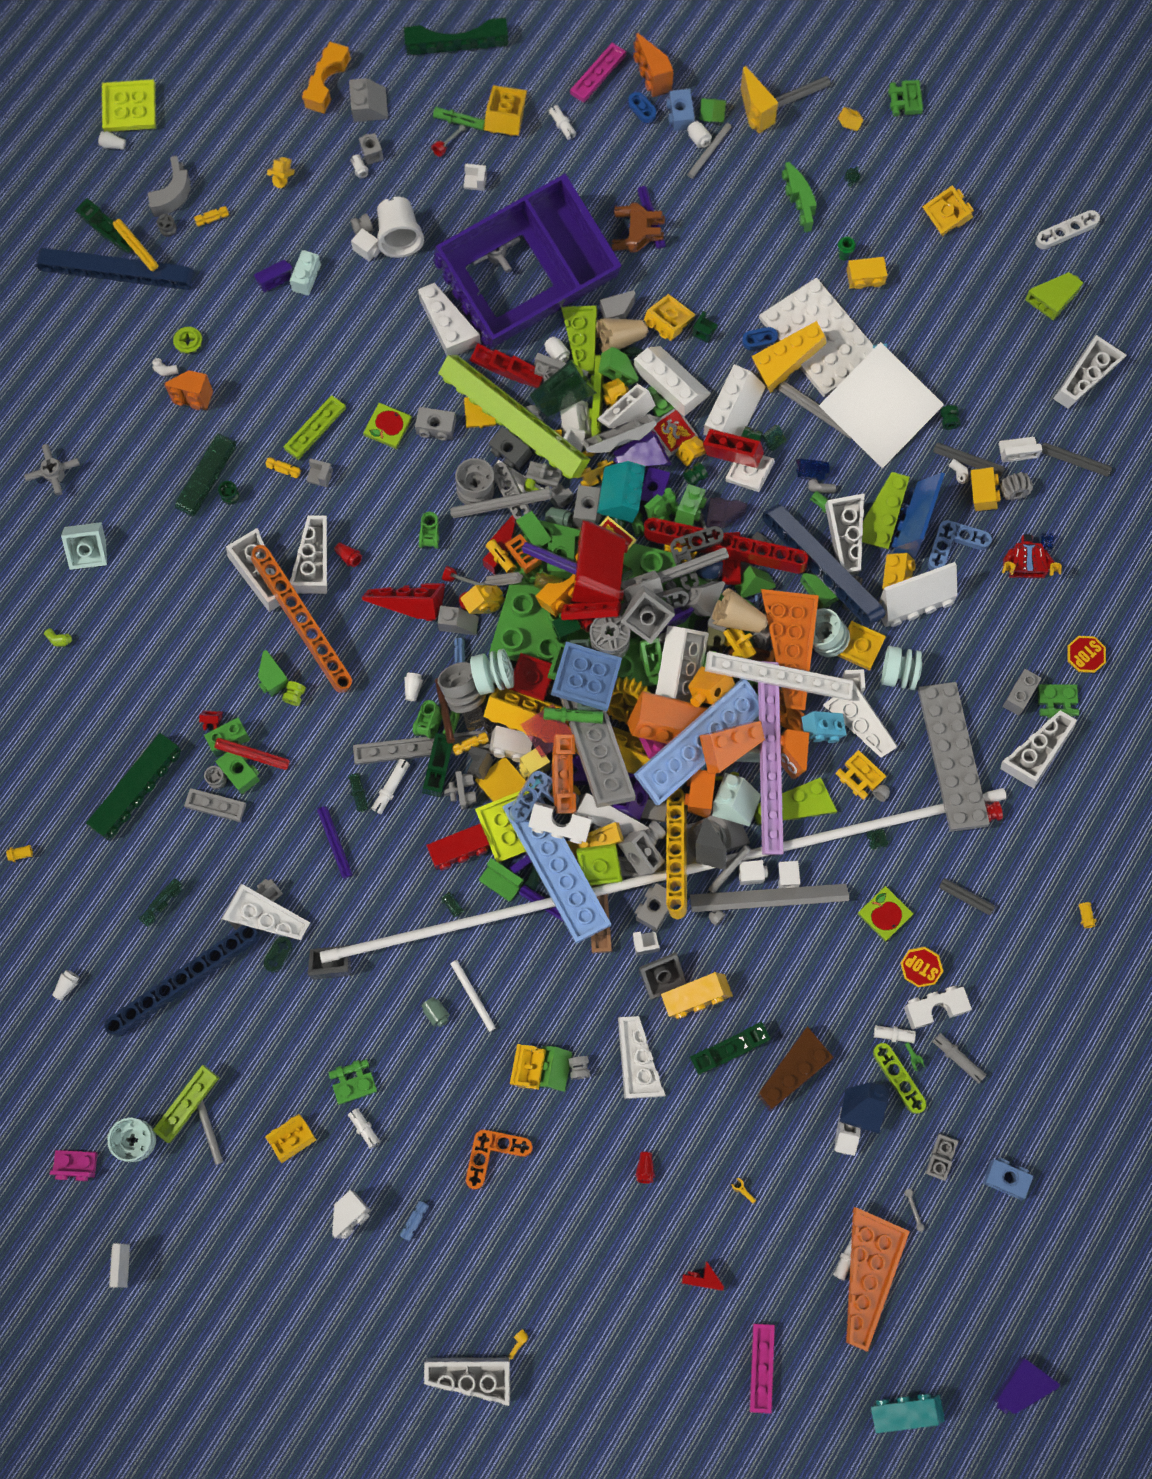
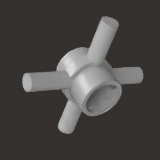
M515 238L472 264L475 266L488 259L491 263H500L505 272L509 273L512 268L505 259L506 248L518 243L520 238Z
M44 444L42 449L45 459L41 463V470L24 474L26 482L44 477L52 483L55 495L60 496L63 494L60 482L64 479V470L79 466L80 462L76 458L61 463L52 457L49 445Z

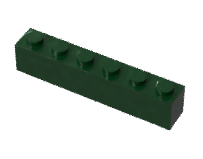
M159 733L86 824L107 841L110 838H114L122 823L130 819L131 812L135 807L137 808L142 804L144 796L155 788L157 780L167 773L170 764L177 761L180 757L181 749L178 745Z

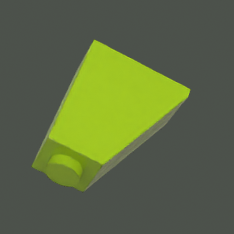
M1068 272L1031 288L1025 301L1054 321L1078 294L1084 282L1079 277Z

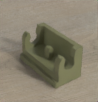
M708 627L707 632L709 635L706 654L712 651L714 647L718 648V653L722 654L725 635L722 631Z

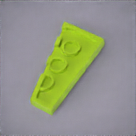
M597 306L561 307L574 365L577 368L588 371V374H594Z
M891 472L863 520V543L889 549L909 476Z
M821 777L782 793L783 821L837 813ZM761 802L758 803L754 814L758 826L761 825Z

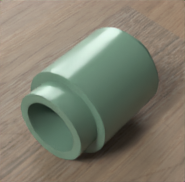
M551 507L545 514V520L550 523L571 527L574 514L570 513L569 510Z
M431 997L422 1004L423 1013L434 1027L439 1026L440 1028L449 1022L450 1014L435 997Z

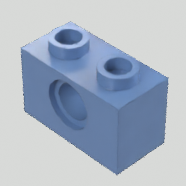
M690 89L669 91V98L666 99L667 109H670L668 114L669 124H672L673 131L687 130L689 125L695 122Z
M1002 1158L991 1160L982 1184L1019 1200H1024L1033 1176L1028 1174L1029 1170L1017 1166V1168L1009 1166L1010 1162ZM1006 1172L1013 1176L1011 1184L1007 1183L1004 1179Z

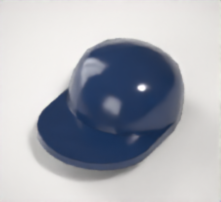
M706 553L698 554L694 559L706 555ZM719 561L698 569L696 573L707 579L719 578L722 574L723 562Z

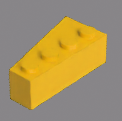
M815 321L753 355V362L769 392L772 393L792 372L799 369L807 359H810L826 345V338L818 322Z

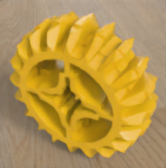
M626 676L623 680L621 677H618L607 711L608 716L611 715L612 720L617 719L619 723L623 721L627 725L641 692H651L647 691V686H642V681L637 683L635 678L629 680Z

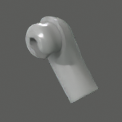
M811 479L808 482V489L811 492L835 493L836 491L835 484L818 483L816 479Z

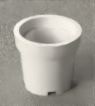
M393 197L394 200L390 201L386 199L377 208L379 221L378 247L383 254L389 257L401 258L410 256L420 250L424 243V236L421 227L416 222L411 203L403 197Z

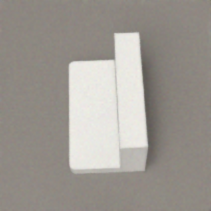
M574 398L560 406L563 436L569 426L586 431L585 438L592 436L587 402Z
M1035 437L999 441L1002 463L1039 458L1042 452L1041 444H1036Z

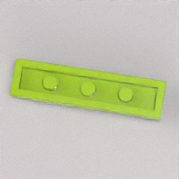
M331 395L283 446L284 450L299 460L342 414L346 406Z
M202 1065L154 1127L153 1131L166 1143H170L218 1081L219 1077L208 1067Z

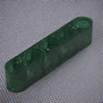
M220 433L215 436L179 495L175 504L177 510L192 517L196 515L233 454L236 441Z

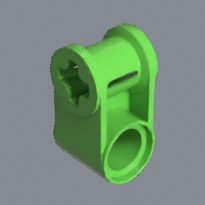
M426 512L422 515L419 548L425 546L438 549L439 521L434 512ZM429 520L435 521L432 525H427L426 522Z
M427 700L422 704L417 719L413 724L414 735H424L429 739H434L435 733L438 732L442 721L441 709L434 701Z

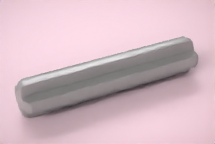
M513 572L486 577L484 583L497 586L521 583L523 574Z

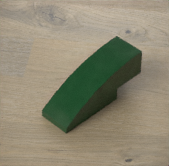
M435 733L422 794L441 798L453 743H447L446 735Z

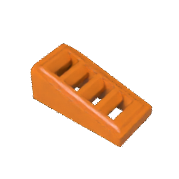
M519 534L505 543V546L527 574L540 566L542 560L530 555H526L523 558L520 557L525 553H523V550L519 553L516 551L522 548L527 541ZM520 540L521 544L513 548L512 545ZM530 557L533 558V559L530 560L529 562L525 563V561H526L527 559H529Z

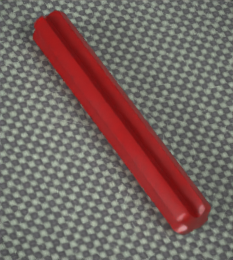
M217 738L214 747L216 749L283 770H287L289 766V759L222 738Z

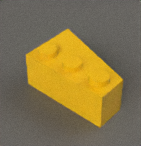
M717 972L661 994L669 1017H676V1019L688 1016V1012H698L705 1009V1006L715 1005L727 998L733 997L725 974Z

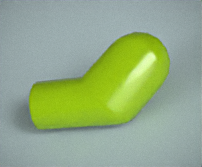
M51 628L44 632V635L55 647L67 646L72 642L70 634L56 635Z

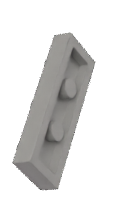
M190 788L184 807L241 823L246 803Z

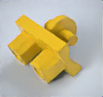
M280 157L279 160L275 159L273 168L268 169L267 175H273L272 182L275 187H285L288 177L294 175L295 169H291L292 159Z
M733 628L723 632L725 635V646H732L734 649L732 656L748 659L756 654L749 641L753 637L751 633L745 635L743 630Z

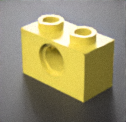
M540 746L520 757L519 771L524 779H526L536 771L545 773L550 770V761Z

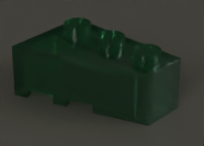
M570 360L532 392L530 397L536 407L549 417L596 394V391L583 370Z

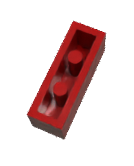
M709 429L703 442L707 456L758 468L764 454L760 441Z
M481 823L426 845L435 869H440V871L450 868L453 863H464L473 855H484L490 849Z

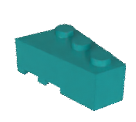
M930 1393L920 1394L918 1398L910 1399L909 1396L898 1397L895 1402H889V1399L877 1400L876 1405L871 1406L876 1433L937 1426L945 1421L940 1394L932 1396Z

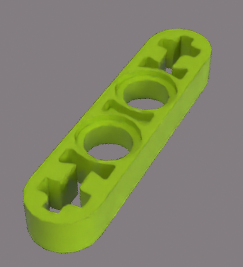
M886 1043L878 1044L873 1050V1056L895 1091L911 1113L919 1114L923 1112L926 1108V1101L891 1047ZM878 1048H881L882 1050L886 1049V1057L888 1059L892 1057L893 1060L889 1061L886 1065H884L883 1062H885L886 1059L883 1055L880 1057L878 1056ZM891 1064L898 1066V1075H891L889 1073L888 1067ZM905 1081L910 1084L911 1089L908 1093L900 1090L901 1082ZM915 1092L916 1095L912 1097L915 1101L921 1102L919 1105L920 1110L918 1108L913 1109L911 1106L914 1104L911 1098L907 1100L905 1097Z

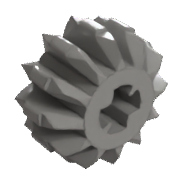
M1014 473L1002 479L1000 490L1006 500H1019L1031 493L1033 484L1027 473Z

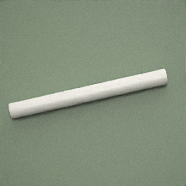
M458 960L453 961L451 966L488 1031H494L496 1027Z

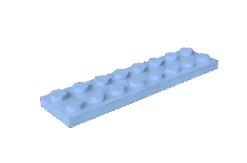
M745 679L739 680L715 704H712L634 773V776L655 805H660L706 764L699 735L753 722L759 716L758 695L750 683Z
M528 793L523 798L525 801L531 802L533 796L531 793ZM540 795L536 802L545 804L543 798ZM514 801L502 806L575 943L577 944L610 927L611 922L564 837L560 839L552 837L551 833L546 831L543 834L532 831V828L528 827L532 810L524 821L516 823L509 817V810ZM522 805L520 809L515 810L517 818L523 816L521 810L527 806Z

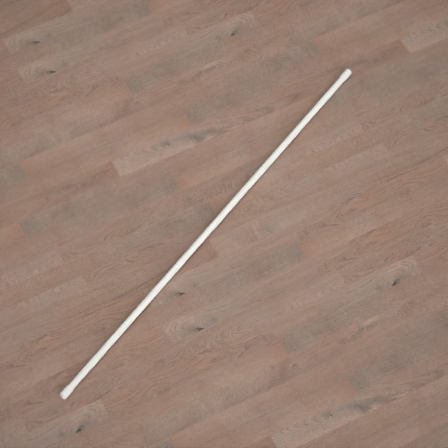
M1004 788L984 793V802L992 803L1005 800L1006 792ZM944 804L784 841L783 852L945 813ZM762 847L751 849L741 862L768 855H762ZM738 853L726 855V865H728ZM700 863L688 864L687 875L714 869L715 867ZM679 868L674 869V870H673V873H677V872H679L681 869H679ZM666 870L622 880V882L592 887V890L597 897L666 880ZM551 898L542 899L351 946L321 951L320 958L323 964L339 960L343 957L556 906Z

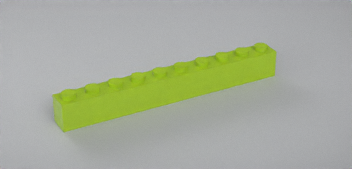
M447 355L438 372L443 377V381L456 387V391L466 395L471 403L479 405L485 414L494 417L496 423L508 428L510 433L518 436L524 444L536 450L535 453L538 456L546 458L549 461L548 463L552 467L560 469L566 478H580L590 461L589 457L460 356Z

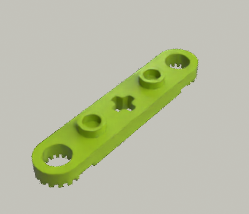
M601 355L595 356L594 375H591V386H594L593 406L589 409V418L592 419V437L601 433L602 423L598 421L603 409L602 385L604 384V375L598 372Z

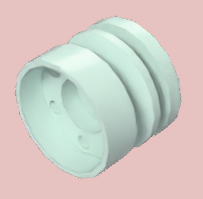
M826 608L817 609L813 649L824 657L837 656L848 646L850 632L834 611Z
M888 646L884 659L881 684L895 687L897 680L901 679V688L905 689L909 681V689L915 690L922 671V652L916 650L912 658V650L908 649L905 657H902V649L900 647Z
M499 649L497 653L491 651L490 661L485 654L471 656V672L480 695L493 693L495 691V683L499 690H504L505 686L507 689L514 687L513 667L505 649Z
M124 1118L116 1122L110 1129L107 1137L108 1147L111 1153L119 1160L126 1162L142 1161L153 1152L156 1144V1133L146 1121L136 1118ZM135 1135V1138H138V1142H135L133 1145L132 1142H129V1139Z

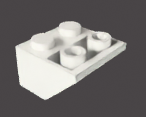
M349 1190L334 1204L332 1235L337 1239H346L354 1232L352 1228L357 1223L361 1225L369 1218L368 1213L371 1210L354 1191Z

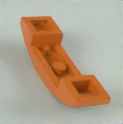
M555 735L552 786L556 814L576 812V794H573L574 735Z

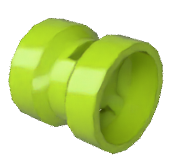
M288 681L287 691L283 694L282 700L290 705L300 706L302 701L301 695L305 693L306 687L300 683Z

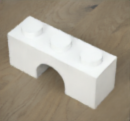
M540 802L534 803L528 827L532 828V831L542 834L546 831L551 833L552 837L560 839L563 836L571 838V842L582 844V841L586 842L593 819L592 816L573 812L571 821L562 825L554 820L553 812L555 806Z
M957 985L946 988V992L942 994L936 991L926 995V999L920 1000L918 997L909 1000L904 1010L911 1029L915 1030L932 1024L934 1020L931 1012L934 1006L945 1008L949 1018L971 1011L972 1008L964 987L957 988Z

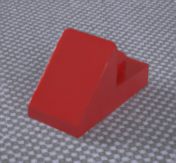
M707 1261L705 1262L703 1278H699L700 1273L689 1271L687 1275H682V1284L720 1291L724 1289L723 1284Z

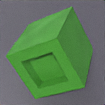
M702 98L700 120L724 122L726 100Z

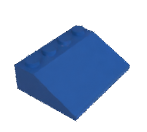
M941 472L918 481L915 488L911 487L908 498L911 499L910 504H905L902 513L906 515L904 521L900 520L897 531H900L899 537H894L891 546L895 548L893 554L908 553L915 560L923 542L945 473Z

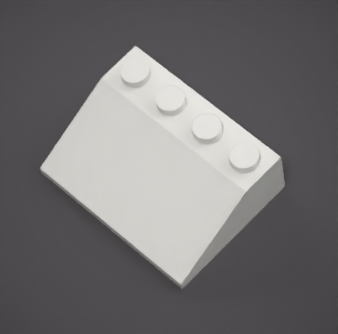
M956 563L947 564L885 587L879 603L885 610V617L882 618L884 626L888 627L891 625V627H895L904 620L908 619L911 621L918 618L920 614H930L935 612L936 608L942 606L947 608L953 605L957 597Z

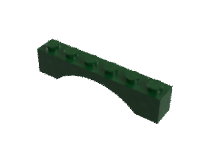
M506 17L488 19L479 27L458 34L437 33L421 25L404 27L407 55L509 46Z

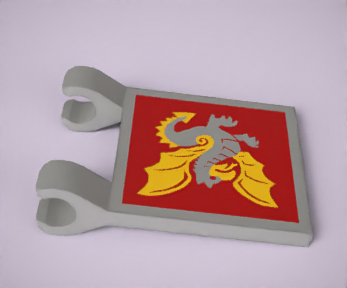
M675 408L656 421L657 425L652 429V431L656 432L668 457L677 452L684 441L695 436L698 437L687 419Z

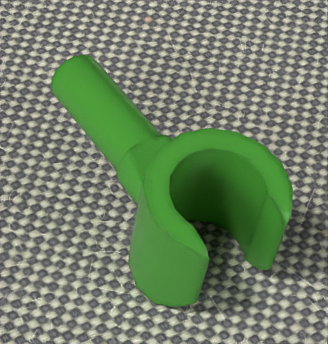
M909 1042L906 1043L905 1046L912 1058L913 1069L917 1071L915 1066L917 1063H921L924 1068L925 1065L922 1057L916 1055Z

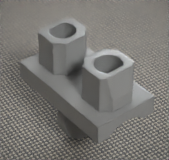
M530 461L525 480L530 478L535 480L536 483L557 488L562 471L548 466L547 463L540 464Z
M461 771L455 772L458 788H455L454 782H449V789L444 790V795L450 796L451 802L457 801L456 795H459L461 810H465L468 805L477 803L475 791L468 793L464 791V787L474 786L473 774H462Z

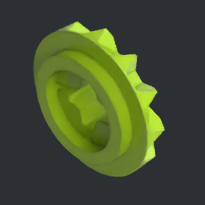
M193 327L179 329L173 338L175 348L181 353L187 354L193 351L196 352L201 347V342L203 341L201 333ZM188 335H189V338H190L192 341H190V342H189V345L187 346L186 342H184V341H187V338H188Z

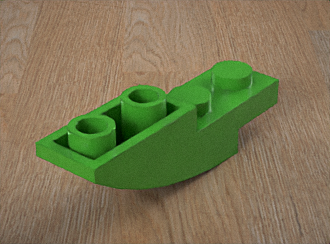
M785 162V168L782 170V179L787 184L785 186L786 196H789L791 203L796 202V209L800 210V226H803L804 232H810L813 226L812 215H815L817 207L814 195L803 175L790 162Z

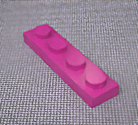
M611 43L570 89V94L584 103L626 56V51Z
M753 1324L750 1412L771 1414L775 1325Z

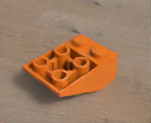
M637 33L633 56L635 62L639 63L641 77H644L646 80L645 86L647 91L651 92L652 97L669 93V91H672L673 68L668 56Z

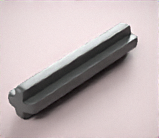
M944 878L939 886L940 889L988 915H991L995 909V905L948 879Z

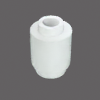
M698 121L691 123L687 129L689 137L698 148L707 147L712 139L711 134L702 123Z
M551 337L545 342V350L551 358L564 363L569 359L570 352L560 339Z

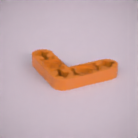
M488 1130L478 1131L474 1137L466 1175V1183L469 1188L478 1190L484 1185L491 1151L526 1157L533 1150L531 1141L523 1137ZM483 1134H486V1137L489 1139V1142L484 1144V1149H488L487 1153L482 1150L475 1151L476 1146L481 1147V1141L478 1138L482 1137ZM500 1138H507L509 1140L508 1148L500 1149L498 1147ZM512 1139L517 1140L515 1144L522 1145L523 1142H526V1146L529 1147V1150H525L524 1153H521V1150L519 1148L514 1147L515 1151H510L513 1146ZM477 1154L485 1156V1163L481 1166L474 1163V1157ZM472 1167L484 1169L483 1173H478V1178L481 1179V1182L477 1183L476 1186H472L473 1183L470 1181V1177L473 1178L475 1175V1171H471Z

